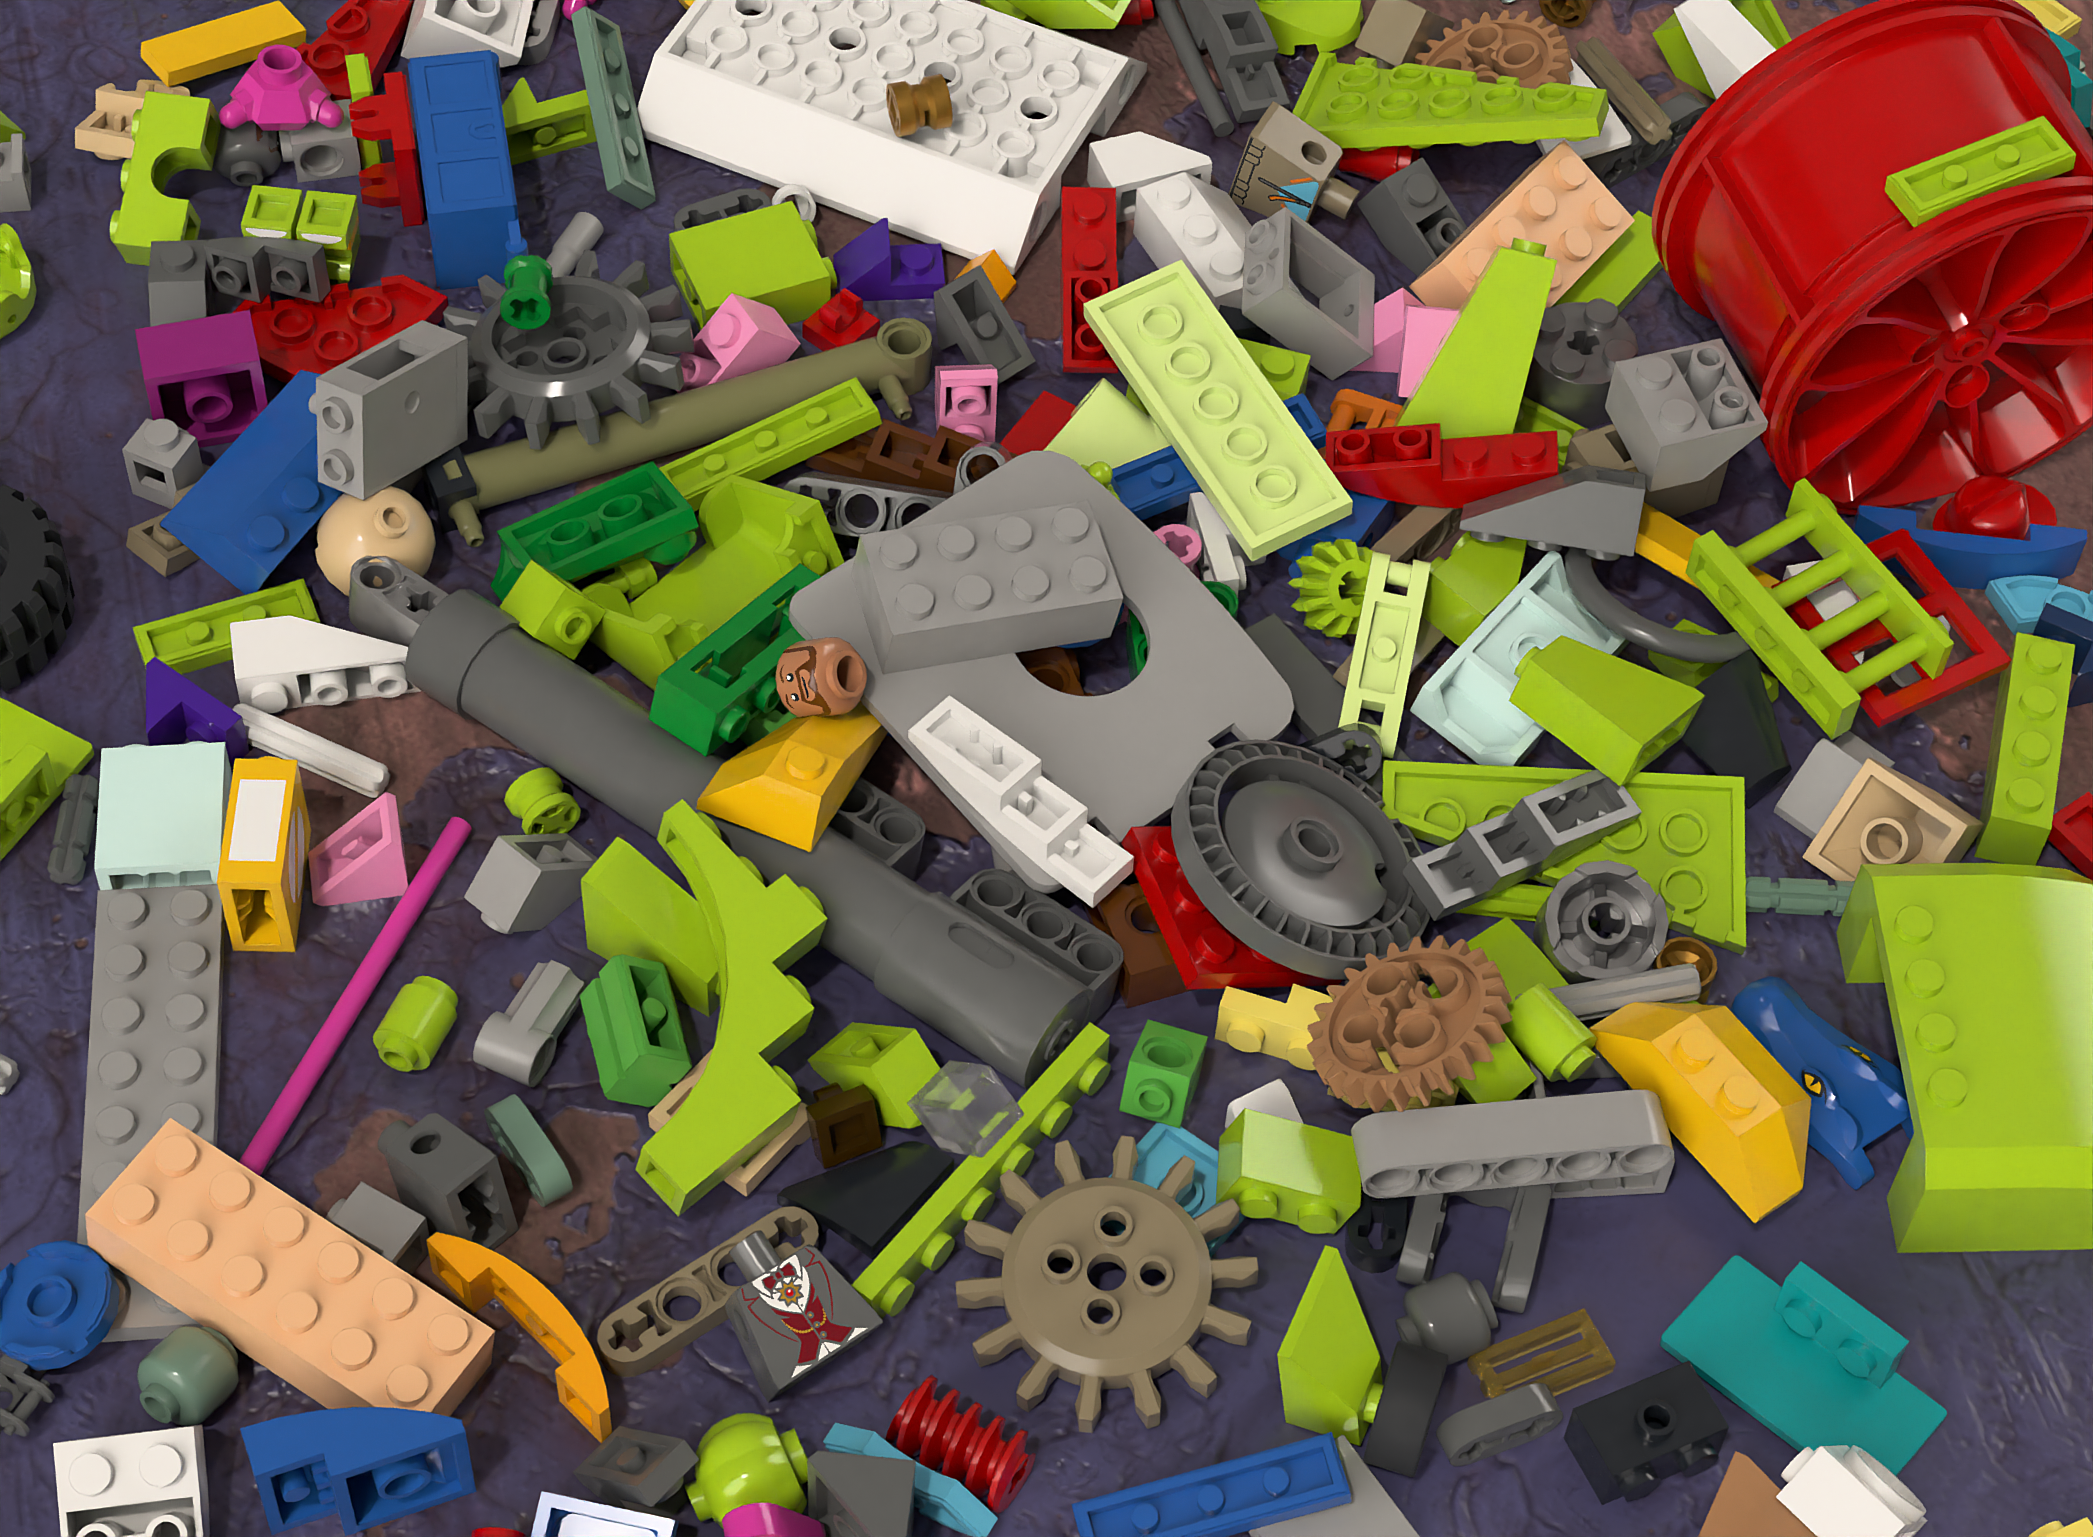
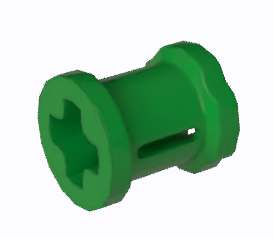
M536 255L516 256L509 260L504 267L503 276L507 291L501 297L500 313L502 318L515 328L535 329L544 325L550 317L551 302L546 294L553 287L552 267L545 259Z

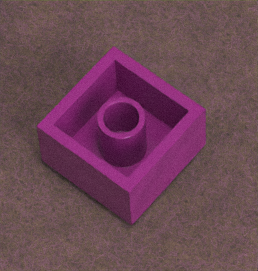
M250 310L135 329L153 421L157 419L173 421L177 427L184 429L190 435L197 438L199 448L234 442L268 406Z

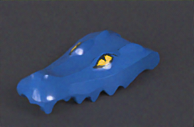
M1773 976L1761 978L1749 983L1735 996L1730 1011L1811 1097L1807 1143L1834 1165L1851 1188L1859 1189L1875 1176L1874 1169L1863 1150L1864 1146L1901 1123L1910 1141L1913 1137L1914 1130L1902 1072L1895 1065L1850 1039L1819 1017L1783 978Z

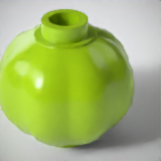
M736 1413L723 1418L710 1427L702 1437L696 1450V1456L699 1458L695 1463L694 1474L696 1480L685 1485L700 1523L713 1518L715 1523L723 1529L722 1519L728 1512L752 1503L777 1504L803 1514L808 1503L801 1486L808 1482L807 1456L794 1428L779 1435L770 1417L755 1413Z

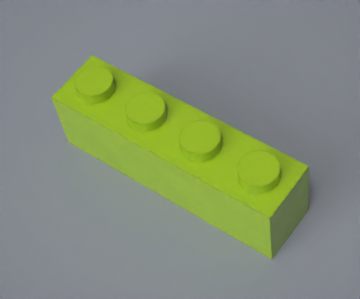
M2020 632L2016 633L2008 653L2012 661L2009 667L2001 671L1979 820L1985 825L1977 835L1974 857L2004 864L2036 866L2052 827L2075 650L2074 644Z

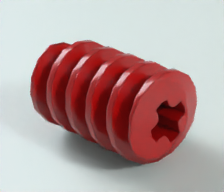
M930 1375L917 1388L912 1390L903 1401L888 1428L885 1440L889 1444L897 1441V1450L910 1458L920 1454L919 1462L921 1465L933 1471L943 1467L942 1475L956 1479L960 1483L965 1481V1488L977 1499L983 1498L988 1494V1508L997 1514L1001 1513L1017 1496L1034 1465L1036 1454L1028 1455L1024 1452L1028 1432L1021 1428L1006 1442L1001 1439L1006 1421L1005 1418L998 1415L985 1428L979 1426L983 1405L975 1402L962 1415L959 1414L956 1410L961 1392L953 1388L940 1401L934 1399L938 1378Z

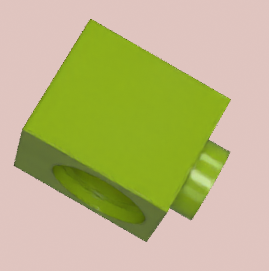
M530 560L500 605V608L514 616L520 622L519 626L530 635L575 660L606 613L604 608L574 585L533 560Z

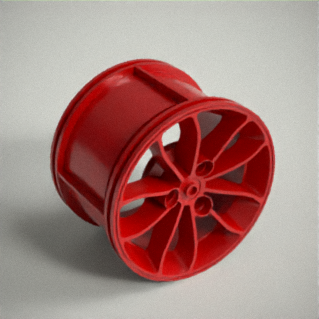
M1879 0L1848 11L1814 27L1768 55L1721 94L1687 133L1673 154L1657 190L1652 212V238L1654 249L1662 267L1684 302L1697 313L1718 324L1760 394L1759 407L1768 421L1767 428L1760 434V438L1783 482L1793 492L1795 483L1805 477L1818 493L1826 495L1833 502L1837 513L1856 515L1859 505L1896 508L1955 493L1966 481L1980 475H1997L2008 479L2058 451L2093 425V140L2071 106V78L2067 63L2060 50L2035 15L2016 1ZM2041 116H2044L2076 153L2074 168L2070 171L2046 180L2020 184L1970 200L1935 216L1915 228L1885 192L1886 179L1891 174Z

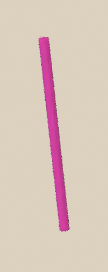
M452 817L240 1158L239 1163L260 1176L471 833L472 827L464 819Z

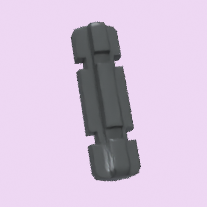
M73 774L65 783L63 797L66 800L61 803L53 839V845L56 848L50 853L47 867L49 873H51V880L57 884L67 883L75 885L83 879L86 861L82 859L88 855L96 818L93 810L98 807L99 799L98 779L90 774L85 776Z

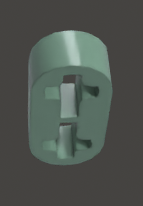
M512 1094L484 1109L486 1122L495 1141L538 1204L545 1207L573 1191L571 1178L562 1159L517 1095Z

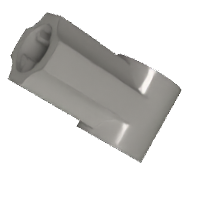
M550 960L549 963L538 962L505 1013L496 1011L484 1023L475 1043L473 1051L474 1062L528 1087L538 1085L547 1073L554 1058L557 1037L581 1002L580 995L585 990V983L577 978L569 967L553 960Z

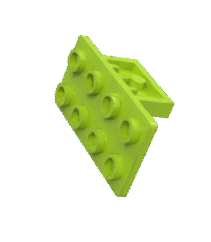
M0 698V861L65 788L66 780L71 775L78 774L94 756L91 743L3 698Z

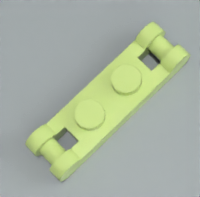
M1373 551L1338 728L1352 723L1367 725L1375 730L1381 739L1383 747L1382 756L1393 758L1431 563L1413 559L1412 565L1390 561V554ZM1385 584L1407 588L1406 596L1383 592ZM1360 708L1383 712L1381 726L1359 722ZM1354 739L1346 741L1345 749L1352 750L1353 745H1357Z

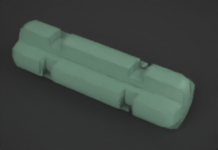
M1749 876L1745 878L1746 911L1767 913V908L1772 907L1775 913L1824 915L1825 911L1831 910L1833 916H1842L1855 881L1836 880L1835 885L1830 886L1827 880L1778 878V882L1771 883L1770 877Z

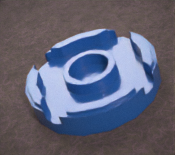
M68 1240L41 1243L26 1251L29 1255L28 1257L19 1261L15 1266L10 1262L0 1272V1351L8 1357L28 1365L29 1369L40 1371L63 1368L87 1356L107 1336L118 1314L120 1289L112 1269L89 1246Z

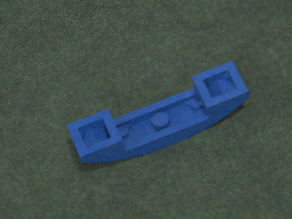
M1859 505L1851 528L1864 544L1901 528L1909 531L1912 539L1952 587L1986 590L1989 581L2004 577L2036 575L2058 578L2059 580L2070 576L2075 571L2087 541V530L2038 524L2029 525L2024 540L1916 529V511ZM1896 557L1882 562L1889 571L1912 578Z

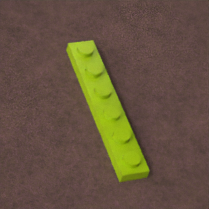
M1089 1022L854 1281L851 1286L875 1310L881 1320L886 1314L891 1317L897 1315L905 1307L913 1294L914 1283L927 1268L935 1271L946 1261L953 1250L954 1238L967 1225L969 1219L975 1221L983 1220L993 1205L996 1191L1000 1188L999 1177L1008 1169L1021 1177L1029 1167L1034 1156V1149L1046 1136L1051 1139L1055 1138L1064 1129L1072 1115L1074 1104L1084 1093L1092 1096L1100 1089L1111 1069V1065L1107 1062L1109 1034Z

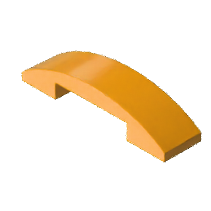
M436 1232L426 1241L432 1272L473 1314L495 1298L561 1365L555 1370L559 1401L602 1443L612 1433L606 1385L594 1351L569 1311L535 1277L499 1253L477 1243L444 1233Z

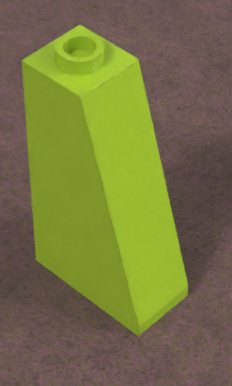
M1513 238L1511 248L1497 245L1397 415L1394 427L1440 423L1442 439L1513 434L1557 260L1544 256L1547 245L1519 238Z

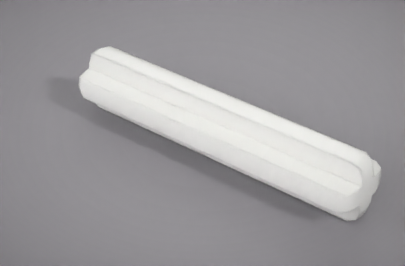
M245 703L237 704L233 708V711L243 718L247 742L250 745L282 759L297 760L298 766L371 798L380 797L389 783L390 774L388 768L380 762Z

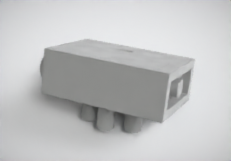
M421 320L316 377V392L310 397L308 406L309 411L317 415L318 482L365 500L467 440L468 337Z

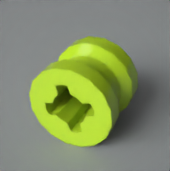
M549 767L537 768L523 774L511 784L505 794L504 802L511 814L523 819L521 827L525 835L567 833L575 826L581 813V809L574 797L562 792L563 782L557 772Z

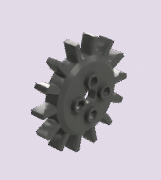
M583 251L574 276L553 278V287L546 294L551 302L550 317L544 325L530 330L518 329L509 325L502 318L500 302L502 295L507 289L488 275L478 279L482 303L487 308L483 314L450 306L443 312L446 329L468 337L467 406L485 399L474 409L479 435L489 439L514 415L524 419L530 449H542L552 422L572 420L577 421L578 430L588 445L599 443L601 430L599 413L615 406L620 407L641 424L651 419L647 393L640 388L641 385L648 383L680 391L685 384L681 359L669 356L668 354L694 352L690 319L672 321L683 316L679 290L673 284L640 298L649 289L645 263L635 260L613 282L600 279L595 251ZM563 356L574 360L565 364L554 363L556 359Z

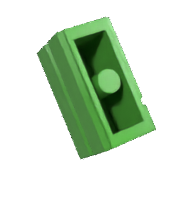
M623 954L616 955L599 972L600 978L593 979L580 995L587 1024V1033L591 1040L600 1076V1085L607 1100L644 1107L656 1106L672 1090L671 1084L678 1083L692 1068V1062L688 1047L684 1042V1032L664 964Z

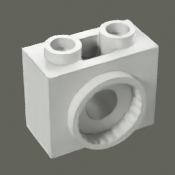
M1847 1445L1820 1446L1815 1451L1810 1447H1806L1790 1462L1781 1474V1477L1788 1484L1776 1498L1817 1537H1913L1928 1521L1923 1517L1926 1513L1925 1507L1909 1488L1873 1456L1855 1445L1851 1448Z

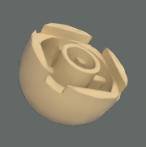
M389 485L365 500L347 493L338 497L318 523L316 530L318 532V547L315 549L317 563L328 581L346 596H349L351 567L358 559L365 556H387L423 577L429 569L436 542L432 522L421 503L408 492ZM375 558V559H372V560H370V561H368V562H384V561ZM375 576L373 580L374 585L377 587L381 586L382 579Z

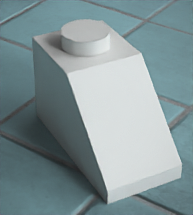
M1140 131L1110 137L1089 144L1087 182L1090 187L1116 188V223L1134 219L1137 188L1182 172H1186L1208 184L1211 181L1212 162L1209 156Z

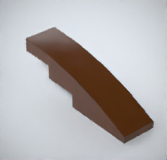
M883 418L878 431L870 429L806 459L805 466L828 474L953 493L956 470L960 458L971 447L983 441L941 425L935 438ZM1009 452L1010 455H1011V457H1012V459L1015 458L1016 456H1019V455H1017V454H1014V453H1012V452ZM986 454L975 456L971 463L972 474L977 480L999 468L997 461Z

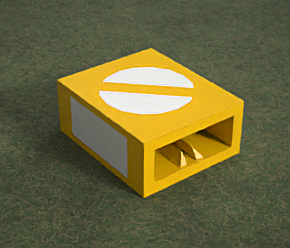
M264 756L258 759L235 758L217 877V885L233 951H296L311 836L309 816L297 760L280 759L272 756Z

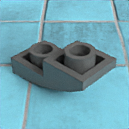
M273 237L210 239L204 245L212 291L259 303L271 291L320 303L331 291L323 245Z

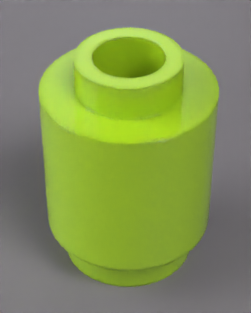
M418 976L411 984H406L400 989L373 1035V1042L379 1050V1056L384 1063L402 1072L423 1070L430 1065L457 1019L455 1008L458 1005V997L448 985L433 977Z

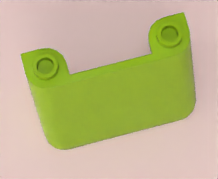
M730 474L707 493L700 505L698 520L706 543L661 578L657 584L652 585L630 604H628L626 597L619 588L605 582L594 583L582 590L585 595L606 610V613L588 640L655 692L658 676L799 563L821 577L845 563L819 500ZM785 600L778 604L776 607L779 608L781 605H783L785 603ZM778 633L770 639L769 645L775 641ZM712 658L696 670L695 673H698L711 663Z

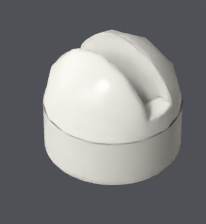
M791 184L785 185L776 191L772 198V206L784 203L787 196L794 195L802 221L807 219L811 222L813 221L816 214V205L807 189Z

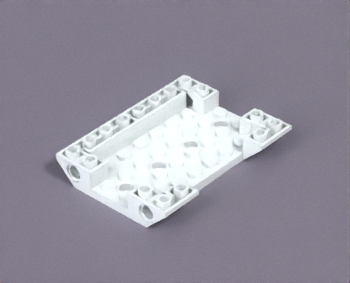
M695 0L655 52L637 111L643 138L778 188L791 184L802 186L809 191L815 202L874 224L880 219L888 218L890 230L928 244L941 243L942 249L971 260L995 249L1010 273L1015 275L1060 206L1061 175L1089 132L1102 137L1106 135L1146 73L1147 63L967 0ZM752 10L761 13L755 16L743 15ZM846 43L853 44L856 46L855 48L850 50L837 49L838 47L844 46ZM942 74L944 78L951 80V82L947 83L952 104V126L937 130L924 126L919 127L915 134L897 137L893 131L886 101L887 84L906 81L910 85L920 84L923 77ZM1035 112L1047 115L1043 119H1031L1026 116H1030Z

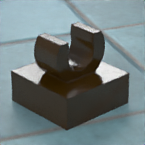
M834 1082L813 1091V1096L817 1103L805 1108L814 1153L824 1169L883 1146L874 1098L864 1084L843 1092L840 1085Z

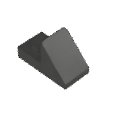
M981 265L934 292L937 338L941 350L957 343L969 365L992 364L997 369V385L1035 362L1033 355Z
M618 1426L573 1473L585 1487L608 1506L670 1519L689 1500L685 1485L689 1482L684 1477V1474L699 1458L684 1439Z

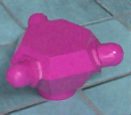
M272 45L260 51L257 60L231 92L230 96L232 99L230 103L220 110L219 120L223 126L229 129L237 128L247 121L251 124L256 122L263 131L302 130L309 121L311 123L318 121L329 128H335L342 124L344 112L339 105L332 102L329 97L331 93L314 71L302 60L300 53L296 49L286 45Z

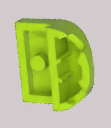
M1255 0L1278 46L1277 53L1294 55L1295 46L1316 44L1319 53L1320 51L1329 52L1351 43L1361 33L1360 22L1364 21L1361 0Z

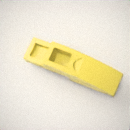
M1294 983L1287 1003L1226 986L1219 1005L1215 1039L1227 1042L1235 1049L1243 1052H1261L1288 1060L1292 1065L1304 1070H1316L1312 1063L1314 1059L1307 1049V1044L1313 1041L1307 1028L1308 1025L1320 1021L1314 1010L1315 1005L1330 1003L1333 1000L1326 994ZM1376 1048L1388 1072L1392 1071L1393 1074L1400 1073L1398 1070L1400 1065L1393 1063L1386 1048ZM1453 1082L1454 1094L1450 1096L1440 1088L1432 1090L1430 1105L1425 1107L1420 1102L1418 1096L1410 1097L1405 1110L1455 1106L1459 1087ZM1329 1087L1327 1095L1334 1096ZM1346 1095L1341 1097L1344 1102L1351 1105ZM1366 1100L1362 1105H1360L1357 1108L1366 1109L1371 1108V1106ZM1388 1100L1381 1109V1111L1385 1112L1398 1111L1392 1100Z

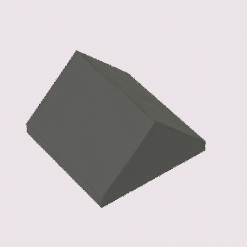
M827 1451L815 1452L807 1458L808 1516L824 1524L826 1537H912L916 1460Z

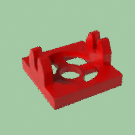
M402 71L383 73L386 94L365 96L348 105L350 120H355L351 122L353 137L369 141L392 139L395 162L374 164L358 172L360 187H366L360 189L362 203L379 208L401 206L404 227L423 225L422 221H425L406 75H403Z

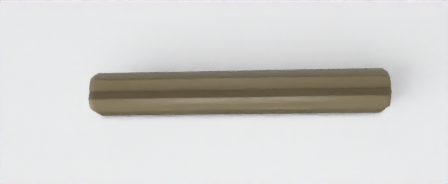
M1591 37L1587 42L1580 40L1575 48L1579 53L1577 57L1578 63L1601 89L1607 90V96L1641 136L1652 145H1656L1661 139L1668 141L1673 134L1669 129L1671 119L1600 39Z

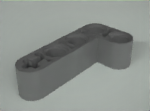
M993 441L974 445L959 460L953 493L821 472H806L789 481L783 489L800 494L809 486L812 488V497L827 501L838 495L837 489L841 490L842 493L838 498L836 506L821 505L832 533L860 537L861 534L900 529L909 523L907 511L911 504L923 503L932 509L978 481L974 478L971 471V463L975 456L989 455L997 461L999 467L1012 460V457L1005 447ZM865 494L871 496L876 501L879 514L875 522L864 523L853 515L851 502L855 495ZM834 511H836V519L832 518Z

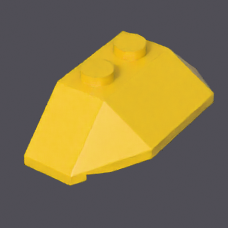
M1633 1002L1623 1006L1589 1028L1597 1037L1594 1047L1633 1090H1649L1655 1092L1660 1097L1667 1127L1755 1224L1800 1193L1804 1183L1811 1097L1726 1006Z

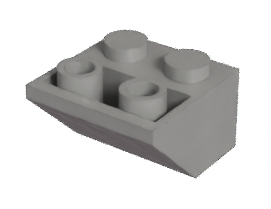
M1722 338L1615 362L1605 409L1639 473L1646 474V487L1649 492L1703 480L1767 428L1768 421Z

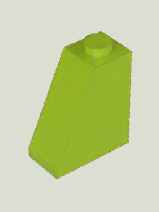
M1561 635L1542 650L1535 646L1524 655L1515 669L1514 675L1519 680L1508 701L1621 787L1683 737L1705 695L1693 687Z
M616 837L580 880L587 949L608 961L613 956L623 954L663 963L667 969L674 998L710 1017L720 1005L718 961L707 920L698 901L628 842Z

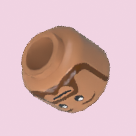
M839 637L796 642L784 650L777 664L775 675L776 687L782 703L792 714L800 718L844 715L855 708L863 696L867 672L863 659L849 642Z

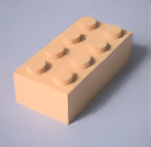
M1563 140L1530 165L1409 287L1426 306L1460 309L1497 245L1511 248L1513 238H1519L1547 245L1544 256L1557 260L1545 308H1551L1635 220L1567 142Z

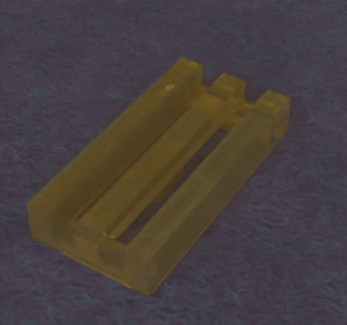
M1583 1308L1489 1346L1484 1351L1469 1356L1467 1366L1473 1376L1477 1374L1481 1380L1479 1388L1485 1398L1490 1396L1492 1399L1510 1392H1506L1505 1389L1593 1354L1594 1356L1510 1390L1513 1391L1534 1383H1545L1550 1388L1553 1396H1556L1612 1373L1616 1361ZM1577 1333H1581L1584 1338L1555 1351L1550 1350L1535 1356L1530 1361L1496 1374L1493 1367Z

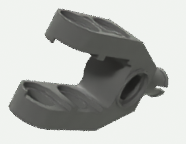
M1524 1089L1515 1100L1527 1099V1090ZM1539 1184L1416 1196L1395 1280L1416 1286L1429 1281L1450 1196L1455 1195L1466 1198L1469 1202L1478 1206L1502 1207L1510 1212V1219L1491 1303L1495 1307L1523 1314L1552 1192L1550 1185Z

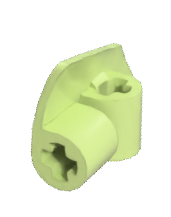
M1102 378L1080 401L1071 413L1072 418L1043 451H1053L1068 456L1079 465L1090 466L1095 462L1102 461L1113 469L1171 446V444L1151 415L1147 416L1110 382Z

